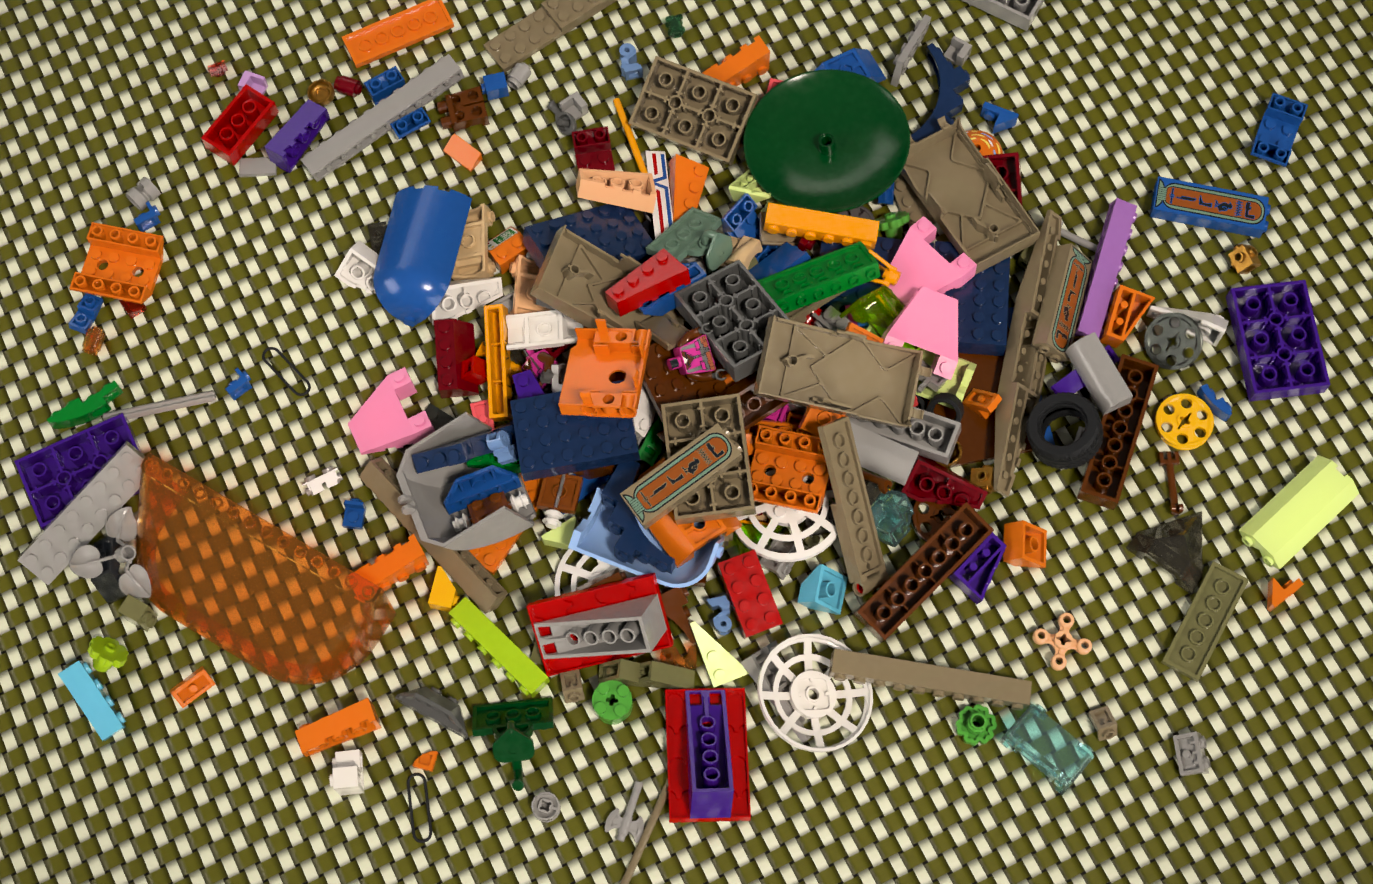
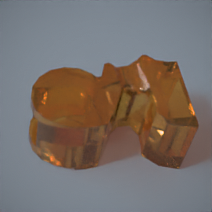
M692 645L688 648V655L686 657H682L674 646L664 648L660 653L661 663L674 666L677 664L678 667L686 669L697 668V645Z

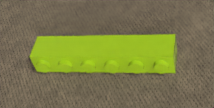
M466 596L449 612L451 624L457 629L459 627L465 631L463 635L470 642L474 640L479 645L477 649L484 656L488 654L492 658V664L497 669L502 668L506 671L504 675L512 683L516 681L520 685L518 689L526 697L530 695L534 698L550 682L549 677Z

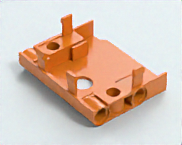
M595 319L597 328H575L577 344L570 350L558 403L561 415L614 418L635 417L637 415L652 337L651 329L607 328L606 319ZM620 371L625 373L626 378L623 382L617 384L610 382V375L614 372Z

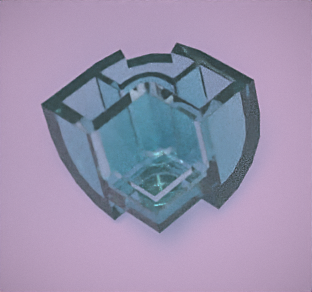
M889 490L886 494L880 493L872 498L874 505L871 509L879 540L887 545L896 547L911 530L909 525L914 511L905 493Z

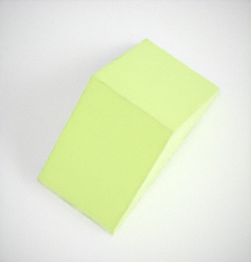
M575 516L562 523L560 527L543 534L541 538L544 545L568 550L573 531L578 526Z

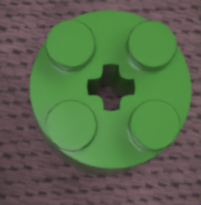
M609 680L600 683L595 689L592 696V705L596 716L602 722L616 725L631 715L633 700L631 692L625 684ZM612 699H615L617 703H614L613 706H610L609 702H611Z

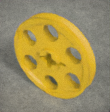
M1175 394L1168 397L1161 403L1155 415V428L1159 437L1167 445L1179 450H1192L1203 445L1211 435L1214 427V418L1209 406L1202 399L1191 394ZM1188 400L1191 403V407L1184 408L1181 405V401ZM1170 406L1173 408L1174 413L1166 414L1163 408ZM1197 412H1204L1207 415V419L1200 420L1197 417ZM1190 414L1187 424L1185 423L1180 427V429H1178V427L1181 424V421L1186 419L1187 416ZM1169 424L1172 430L1164 432L1161 425ZM1195 430H1203L1205 436L1202 438L1197 437ZM1177 436H1185L1187 438V443H1179L1177 440Z

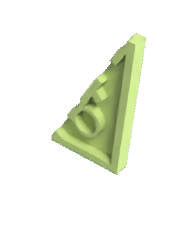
M695 621L689 622L713 687L749 674L730 653Z

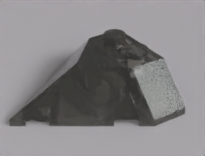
M1202 511L1137 532L1126 549L1141 560L1144 556L1151 559L1177 578L1175 584L1189 594H1192L1203 579Z

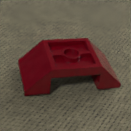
M608 126L572 132L578 171L579 168L615 171Z

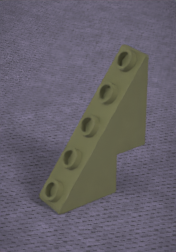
M617 659L599 664L598 684L613 680L622 682L626 686L694 689L695 670L653 660L637 663L625 659Z

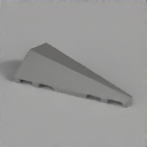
M776 640L740 662L756 684L758 683L759 672L764 660L778 645ZM772 661L769 663L764 674L762 691L773 692V682L778 668ZM782 675L779 682L778 692H789L791 682L784 675ZM770 700V702L775 707L774 700ZM780 700L783 711L789 717L794 711L790 701ZM800 716L795 724L805 728L803 724L805 718ZM792 729L802 743L811 738L809 735L801 734Z

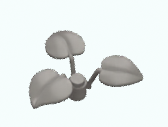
M124 507L111 514L105 524L106 534L111 538H116V542L122 547L117 548L114 555L100 558V552L96 547L92 545L81 546L74 552L69 561V567L77 576L91 579L102 573L103 566L101 562L116 559L120 563L126 562L124 567L126 573L122 574L119 578L120 590L126 596L129 594L135 598L151 597V583L148 573L138 564L129 567L136 556V550L133 546L123 542H129L135 538L138 526L132 508Z

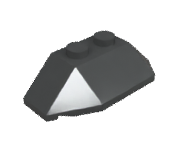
M421 687L397 694L395 697L404 706L467 740L468 732L462 709L458 705L459 701L450 696L448 698L441 695L442 692L434 687H431V689Z

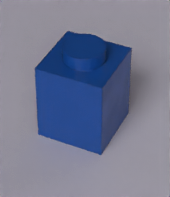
M504 72L483 76L484 83L481 84L483 94H487L488 100L509 96Z

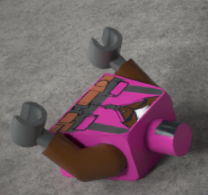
M707 321L701 328L696 327L684 333L677 342V347L673 349L675 357L667 359L669 370L679 369L681 375H686L688 379L697 382L714 381L715 378L725 380L727 378L719 377V372L726 371L725 369H718L714 373L716 367L706 337L714 329L707 331L704 328L710 322Z
M524 349L522 354L527 361L521 368L522 372L531 370L542 389L546 388L549 384L551 385L554 376L551 365L558 364L554 357L544 349L536 353L534 350Z

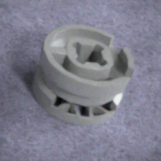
M551 792L539 793L534 797L531 804L534 816L541 822L548 823L554 821L560 814L561 806L559 800Z

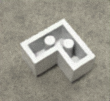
M359 749L335 752V758H332L333 774L329 776L330 786L340 796L364 793L362 752Z

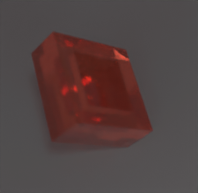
M224 60L207 66L211 77H220L225 74V71H228Z

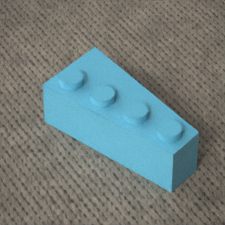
M78 660L58 675L102 741H106L126 727L124 724L126 720L120 711L116 712L113 707L115 705L114 701L109 695L106 696L102 683L98 678L94 677L92 674L93 670L89 664Z

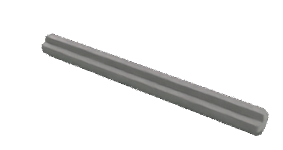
M214 390L107 412L103 414V420H108L121 413L129 420L216 401V393Z

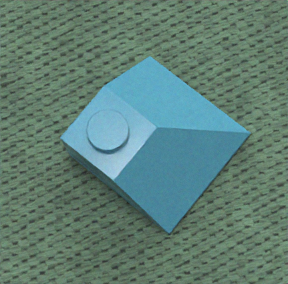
M819 564L801 583L797 603L809 609L840 615L848 577L823 564Z

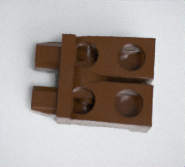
M480 86L452 95H445L446 100L437 102L439 114L449 112V116L440 118L443 129L453 128L454 132L460 131L459 129H466L474 125H490Z

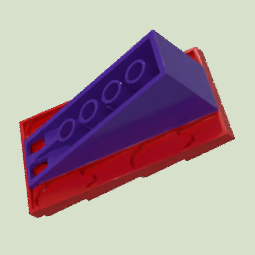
M745 688L665 689L669 823L750 821Z

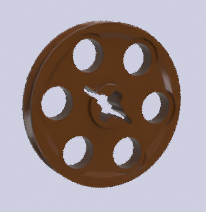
M916 501L912 510L913 527L916 533L926 541L956 510L952 509L951 504ZM926 505L929 509L928 513L921 514L918 511V506ZM939 513L946 516L943 521L940 518H936ZM923 523H928L931 526V531L923 532L920 526Z

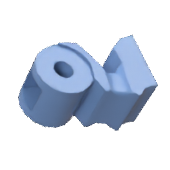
M630 43L622 44L619 48L621 75L626 81L643 77V68L640 64L636 63L635 47Z
M500 430L487 434V446L493 451L494 456L498 458V463L504 465L518 461L517 444L510 445V438L507 432Z
M726 595L706 599V604L711 610H721L713 618L714 630L719 635L729 634L732 629V621L729 618L730 601L726 598Z

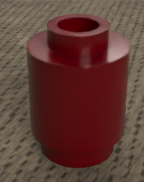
M342 75L336 77L334 89L338 93L355 98L357 95H360L362 85H360L359 80Z

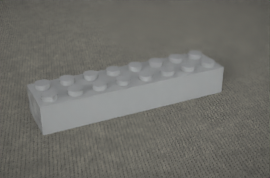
M126 441L19 555L17 561L45 584L49 585L69 564L74 552L92 540L105 526L109 516L123 507L157 470V466Z

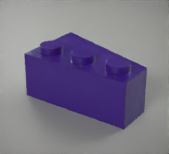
M992 532L948 578L977 605L983 601L985 592L991 583L992 576L1007 545Z

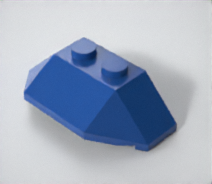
M690 262V264L682 263L689 269L691 284L707 276L706 272L696 262ZM683 284L670 294L666 292L653 302L651 300L643 303V306L638 309L645 315L663 316L676 308L674 293L689 285L684 286Z
M491 465L455 479L444 500V505L450 515L468 508L467 505L476 500L487 498L494 493L502 491L507 493L522 487L516 473Z

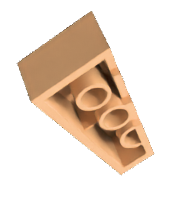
M579 168L576 182L578 198L653 213L657 193L651 173Z

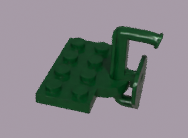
M553 697L473 706V737L494 735L495 741L492 744L494 758L501 763L512 762L514 772L512 788L516 791H521L524 788L522 761L531 759L535 753L533 739L530 738L533 735V731L554 728Z

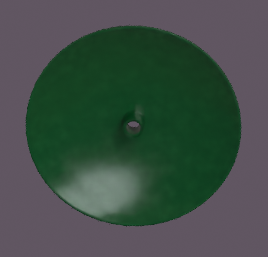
M834 69L801 73L773 87L753 109L744 133V154L747 166L756 182L766 193H771V197L787 206L828 213L855 209L883 194L902 172L910 148L909 124L896 98L882 85L868 77L854 72Z

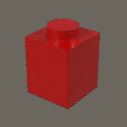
M473 355L462 361L461 379L476 385L487 382L486 360Z

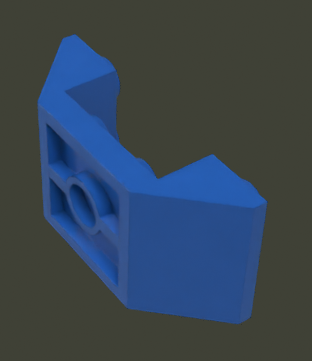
M850 49L823 62L815 69L854 72L868 77L877 83L886 80L882 70L867 49Z
M394 66L364 82V85L376 106L380 100L389 97L396 89L403 87L405 80L397 67ZM420 107L390 124L391 132L398 139H401L431 123V120L424 109Z
M1273 93L1259 125L1250 155L1286 167L1292 152L1291 148L1303 121L1308 104Z
M748 193L743 194L722 218V229L725 235L742 239L743 236H748L760 240V218H758L754 211L758 206ZM762 245V252L755 255L758 263L780 246Z

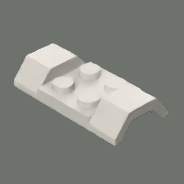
M558 310L506 315L508 329L506 349L507 351L517 349L534 350L577 343L575 328H584V325Z

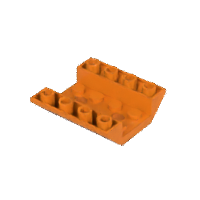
M92 222L86 238L90 243L88 254L81 273H74L69 289L143 304L153 294L163 263L164 237ZM102 263H108V267L106 269H99V266ZM137 270L144 271L141 276H134Z
M759 425L755 439L756 450L750 468L754 500L818 514L824 502L830 478L820 437ZM768 468L776 470L772 476L766 475L765 471ZM805 476H812L814 478L813 482L809 484L803 482Z
M673 509L648 529L667 555L675 559V566L679 568L694 558L695 551L721 534L728 536L742 527V524L737 517L702 521L705 526L701 529L696 528L694 523L677 525Z

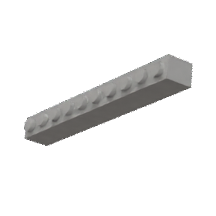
M449 54L441 57L434 65L425 68L417 77L411 78L403 87L396 89L389 97L380 100L376 106L366 110L362 116L352 120L348 126L337 131L327 141L321 142L317 148L307 152L300 160L317 182L390 131V124L420 107H424L463 79L462 70Z

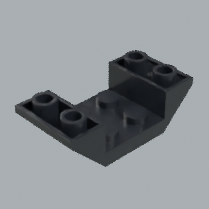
M106 533L93 543V546L100 552V558L114 555L115 550L121 547L116 542V538H111ZM116 559L101 562L103 571L99 576L91 578L93 585L107 603H113L127 597L119 588V578L122 575L118 574L120 562Z

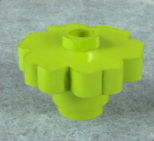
M100 636L92 638L87 650L89 656L93 658L94 669L99 672H107L112 666L115 668L124 666L129 654L126 647L119 645L117 640Z

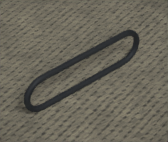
M268 347L263 351V361L294 394L305 396L310 392L311 384L277 348ZM267 351H277L307 383L308 389L306 392L298 393L266 360L265 354Z
M414 773L407 779L412 835L415 841L425 843L432 837L427 781L424 775ZM414 776H420L424 781L429 824V836L424 840L418 839L415 835L410 792V780Z

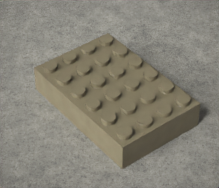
M655 56L628 124L634 129L732 166L744 137L748 119L759 98L755 93Z
M740 393L661 404L667 459L717 423L721 428L723 426L727 428L731 434L730 440L733 443L737 442L743 450L741 452L743 458L741 461L674 509L677 525L756 514Z

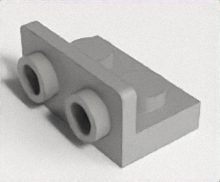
M831 305L820 316L816 313L812 314L815 326L837 331V329L845 331L848 323L851 322Z
M773 540L767 549L778 553L796 552L794 541ZM764 557L759 561L762 568L775 573L781 580H784L795 562H778Z
M1197 731L1174 735L1173 740L1180 776L1200 773L1208 774V768L1211 765L1209 757L1205 755L1204 748L1207 747L1205 737Z

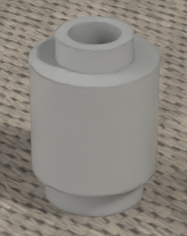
M524 62L516 63L507 76L506 83L511 88L518 90L530 77V67Z

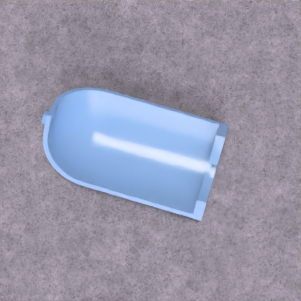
M602 485L597 487L588 512H590L588 519L583 518L581 523L574 529L568 546L569 549L638 576L655 573L659 584L672 588H682L697 583L709 572L716 559L721 558L724 552L722 545L725 538L721 534L695 551L694 558L679 568L675 566L672 574L661 572L653 565L643 564L637 558L633 564L621 562L614 555V546L621 535H615L608 529L607 520L614 508H608L602 503L601 493L605 488ZM636 518L639 527L649 541L667 554L648 528L645 530ZM695 522L694 526L701 529L705 524Z

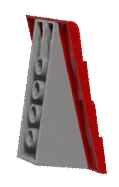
M655 573L626 578L622 581L602 584L594 588L536 600L526 606L548 677L617 659L650 653L672 647L674 644Z

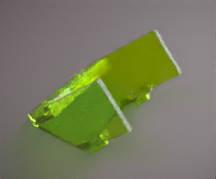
M881 286L859 298L839 316L842 319L851 314L858 323L864 324L868 322L881 338L885 330L903 310L904 306L890 288ZM906 342L903 344L905 348L925 350Z

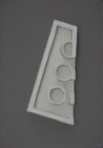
M925 14L922 20L917 21L914 28L915 31H911L908 37V43L903 44L900 51L901 54H897L893 64L896 66L890 85L897 87L900 83L901 75H904L907 70L909 61L914 57L917 47H919L929 28L930 16Z

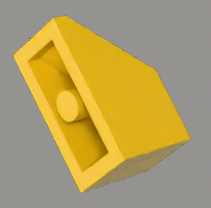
M438 566L428 605L432 609L450 612L459 603L460 596H458L455 587L443 568Z

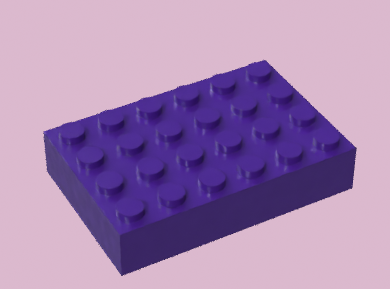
M1306 280L1231 288L1226 296L1249 402L1324 393L1330 386V381Z
M123 413L14 461L40 527L43 530L126 441L142 453L129 420ZM151 476L134 495L156 486L153 477Z

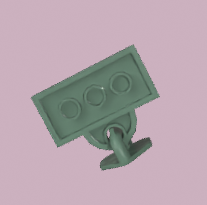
M692 207L646 247V253L653 256L664 248L680 262L687 255L693 257L703 256L708 276L716 272L717 268L730 257L733 245L731 236L716 232L722 225V218Z

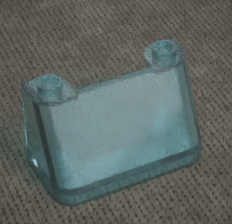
M1031 704L999 742L1006 748L1009 746L1015 747L1013 751L1015 753L1019 752L1049 778V782L1054 780L1056 785L1054 789L1063 795L1093 760L1094 751L1087 744L1080 743L1049 717L1041 705Z

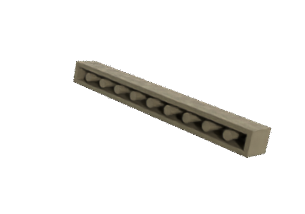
M382 457L370 460L359 476L364 484L371 489L411 534L415 535L417 541L427 550L428 554L439 563L452 577L453 581L465 591V594L478 605L480 610L485 614L496 610L508 595V592L469 550H451L421 541L411 514H402L401 508L404 505H400L397 501L398 497L403 495L396 477L397 473Z
M835 648L831 653L829 676L834 677L833 679L837 681L849 679L853 680V683L865 684L867 682L873 683V686L879 688L891 686L897 691L909 689L913 690L915 694H925L927 692L932 693L934 697L951 696L953 700L957 701L969 699L975 704L988 702L992 703L991 705L994 707H1004L1006 705L1011 706L1013 710L1019 711L1030 705L1032 681Z

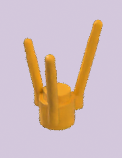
M869 249L868 252L887 267L885 268L879 264V269L884 272L882 275L884 280L875 279L871 282L883 284L887 287L890 284L895 286L901 276V272L897 271L896 267Z

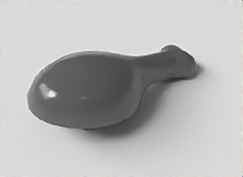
M551 100L547 108L554 113L557 128L564 135H572V132L577 130L575 118L570 113L561 111L556 106V103Z

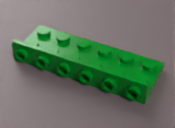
M859 241L757 281L786 314L880 277L878 261L868 252L865 245Z

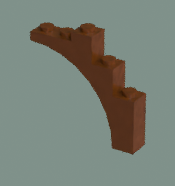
M616 568L577 587L576 591L622 581L628 577L625 571L621 572L619 568ZM666 586L660 589L667 617L672 619L684 631L692 644L695 643L696 640L689 624L691 621L689 617L692 615L687 605H685L689 603L687 596L690 595L687 587L672 588Z

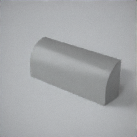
M1095 332L1077 340L1066 349L1067 356L1102 415H1106L1131 402L1132 393Z
M851 423L861 467L905 486L919 452Z

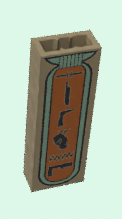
M1072 243L1056 246L1031 344L1053 363L1069 361L1065 351L1073 344L1092 266V261Z
M717 423L620 493L626 505L645 530L743 459L741 454L743 452L742 448L737 442L733 443L730 440L731 434L725 426L721 428Z

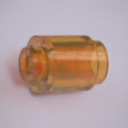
M94 326L92 329H87L82 344V351L84 353L97 356L98 352L101 351L106 336L103 333V329Z

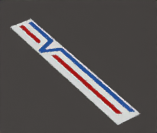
M645 151L648 173L653 175L657 193L652 213L656 239L673 224L665 151Z

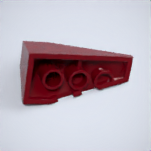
M1014 152L983 156L984 158H989L1023 206L1020 154Z
M918 455L905 486H902L901 494L919 502L951 504L958 507L967 502L972 508L980 509L988 491L940 464Z

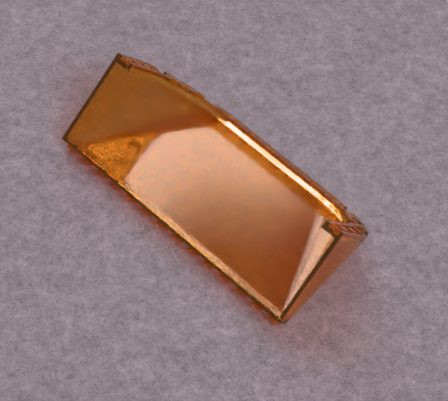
M148 453L142 461L137 535L135 540L136 556L134 560L135 564L141 565L148 573L151 583V597L149 599L160 611L265 675L284 683L300 685L326 683L344 676L369 656L396 616V612L382 588L155 455Z

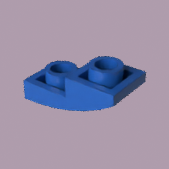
M86 293L77 305L78 311L68 323L69 328L86 334L101 309L104 301L103 298Z
M1208 384L1200 386L1196 393L1197 396L1209 406L1216 417L1224 422L1227 421L1232 415L1230 404L1225 402L1223 397L1216 400L1215 392L1209 388Z

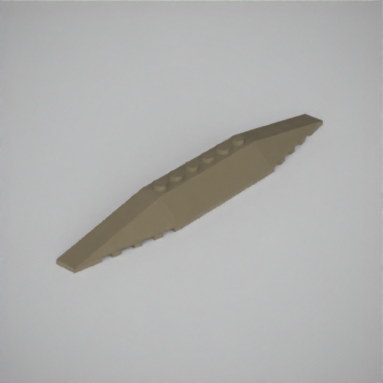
M1051 209L1047 210L1039 239L1036 241L1016 296L997 393L1001 396L1002 400L997 405L995 414L994 490L1005 497H1009L1016 476L1014 474L1015 468L1019 467L1021 462L1019 458L1022 450H1025L1027 445L1025 443L1027 436L1026 422L1029 413L1034 409L1033 407L1040 402L1048 359L1031 344L1057 241L1061 240L1062 217Z

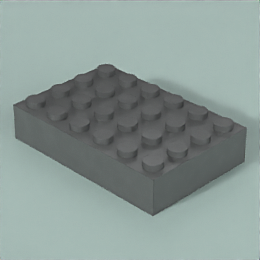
M740 260L674 293L676 309L692 329L696 327L701 328L705 322H710V324L704 327L707 331L714 329L712 333L706 335L710 350L735 382L758 371L769 317L775 315L776 317L790 320Z

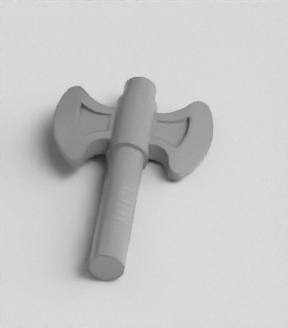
M635 781L623 817L620 816L619 809L616 808L606 819L605 832L607 833L611 829L617 828L618 835L616 840L624 842L625 837L630 833L634 838V842L638 843L644 831V822L641 816L636 821H632L637 800L643 786L641 782Z

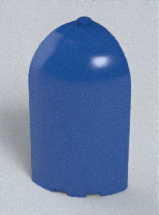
M424 185V188L416 189L412 186L396 193L375 267L373 282L376 295L382 306L392 316L404 322L405 325L413 327L425 320L439 305L450 284L472 198L450 189V192L438 190V186Z

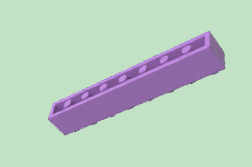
M1116 198L1109 205L1090 270L1075 336L1085 337L1095 332L1098 338L1101 339L1103 335V322H1106L1109 315L1107 309L1113 301L1112 291L1117 286L1118 279L1116 277L1123 266L1121 260L1128 249L1126 243L1132 235L1131 225L1137 217V213H1135L1137 205Z

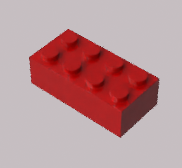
M246 84L201 139L206 149L235 166L277 116L279 111L274 101Z
M755 549L717 563L716 567L744 639L783 624Z

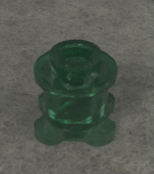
M681 14L665 18V26L669 28L668 35L673 38H679L685 33V27L682 26L683 16Z

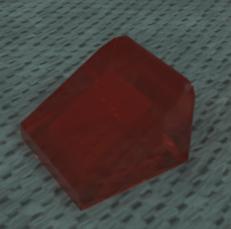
M119 300L131 319L147 310L144 303L138 304Z

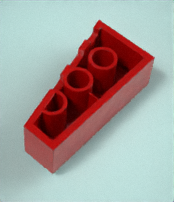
M663 248L605 291L608 306L620 317L642 307L643 303L652 300L653 302L666 292L670 294L683 284L684 286L691 284L689 269Z

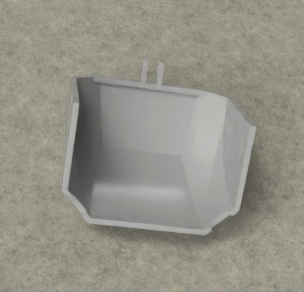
M467 412L406 449L396 474L403 495L399 496L397 501L400 505H404L401 508L402 514H411L420 540L451 550L481 548L513 537L534 526L533 518L537 515L521 475L516 473L522 487L504 494L508 502L510 501L511 494L516 497L519 496V491L521 494L525 493L529 502L526 505L527 509L520 507L519 512H516L513 507L509 509L503 506L474 525L471 524L469 528L463 529L461 533L460 531L455 532L452 521L455 520L454 516L459 519L462 518V513H464L469 518V510L465 508L449 515L444 505V500L455 479L482 468L467 467V462L417 474L412 455L493 429Z

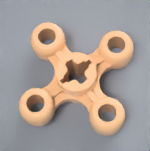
M1063 613L1059 616V631L1057 633L1050 634L1045 629L1039 628L1032 636L1034 643L1037 645H1052L1055 654L1050 660V666L1055 671H1061L1065 668L1067 664L1065 653L1068 650L1074 649L1079 654L1086 655L1092 649V643L1089 639L1082 638L1076 640L1072 638L1069 630L1074 624V617L1070 613ZM1063 619H1067L1069 623H1065ZM1038 635H1042L1044 639H1040ZM1060 638L1064 639V645L1061 644ZM1056 660L1060 661L1061 665H1058Z

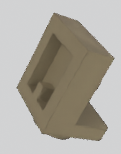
M579 669L560 673L565 703L584 700L585 696Z
M1108 705L1089 711V718L1097 731V739L1099 741L1109 740L1117 736V722Z

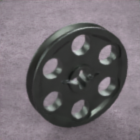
M1167 313L1151 322L1145 334L1144 344L1149 358L1156 365L1168 370H1177L1191 365L1198 358L1203 346V336L1200 327L1191 317L1182 313ZM1173 317H1177L1180 320V325L1177 328L1171 325ZM1156 325H1160L1163 328V333L1160 336L1154 333ZM1188 328L1195 330L1196 334L1192 339L1186 336ZM1176 337L1177 345L1174 344L1171 346L1172 341L1170 340V338ZM1154 344H1159L1161 346V352L1159 354H1154L1152 352V346ZM1186 347H1191L1194 351L1191 358L1186 357L1184 354ZM1169 355L1176 357V363L1173 366L1167 362Z

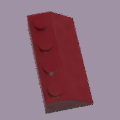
M453 318L434 320L438 389L441 399L479 395L478 385L461 379L462 361L476 355L474 324Z

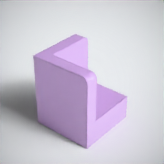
M246 70L238 83L240 91L247 84L263 95L268 87L264 76Z

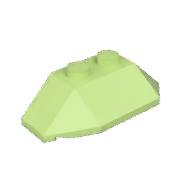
M747 170L729 185L732 199L736 202L745 193H748L755 203L771 197V193H766L759 186L750 170Z

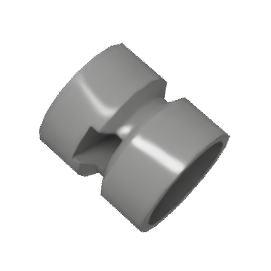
M143 177L137 182V187H132L125 195L138 210L143 211L147 207L146 202L154 201L161 193L148 178Z

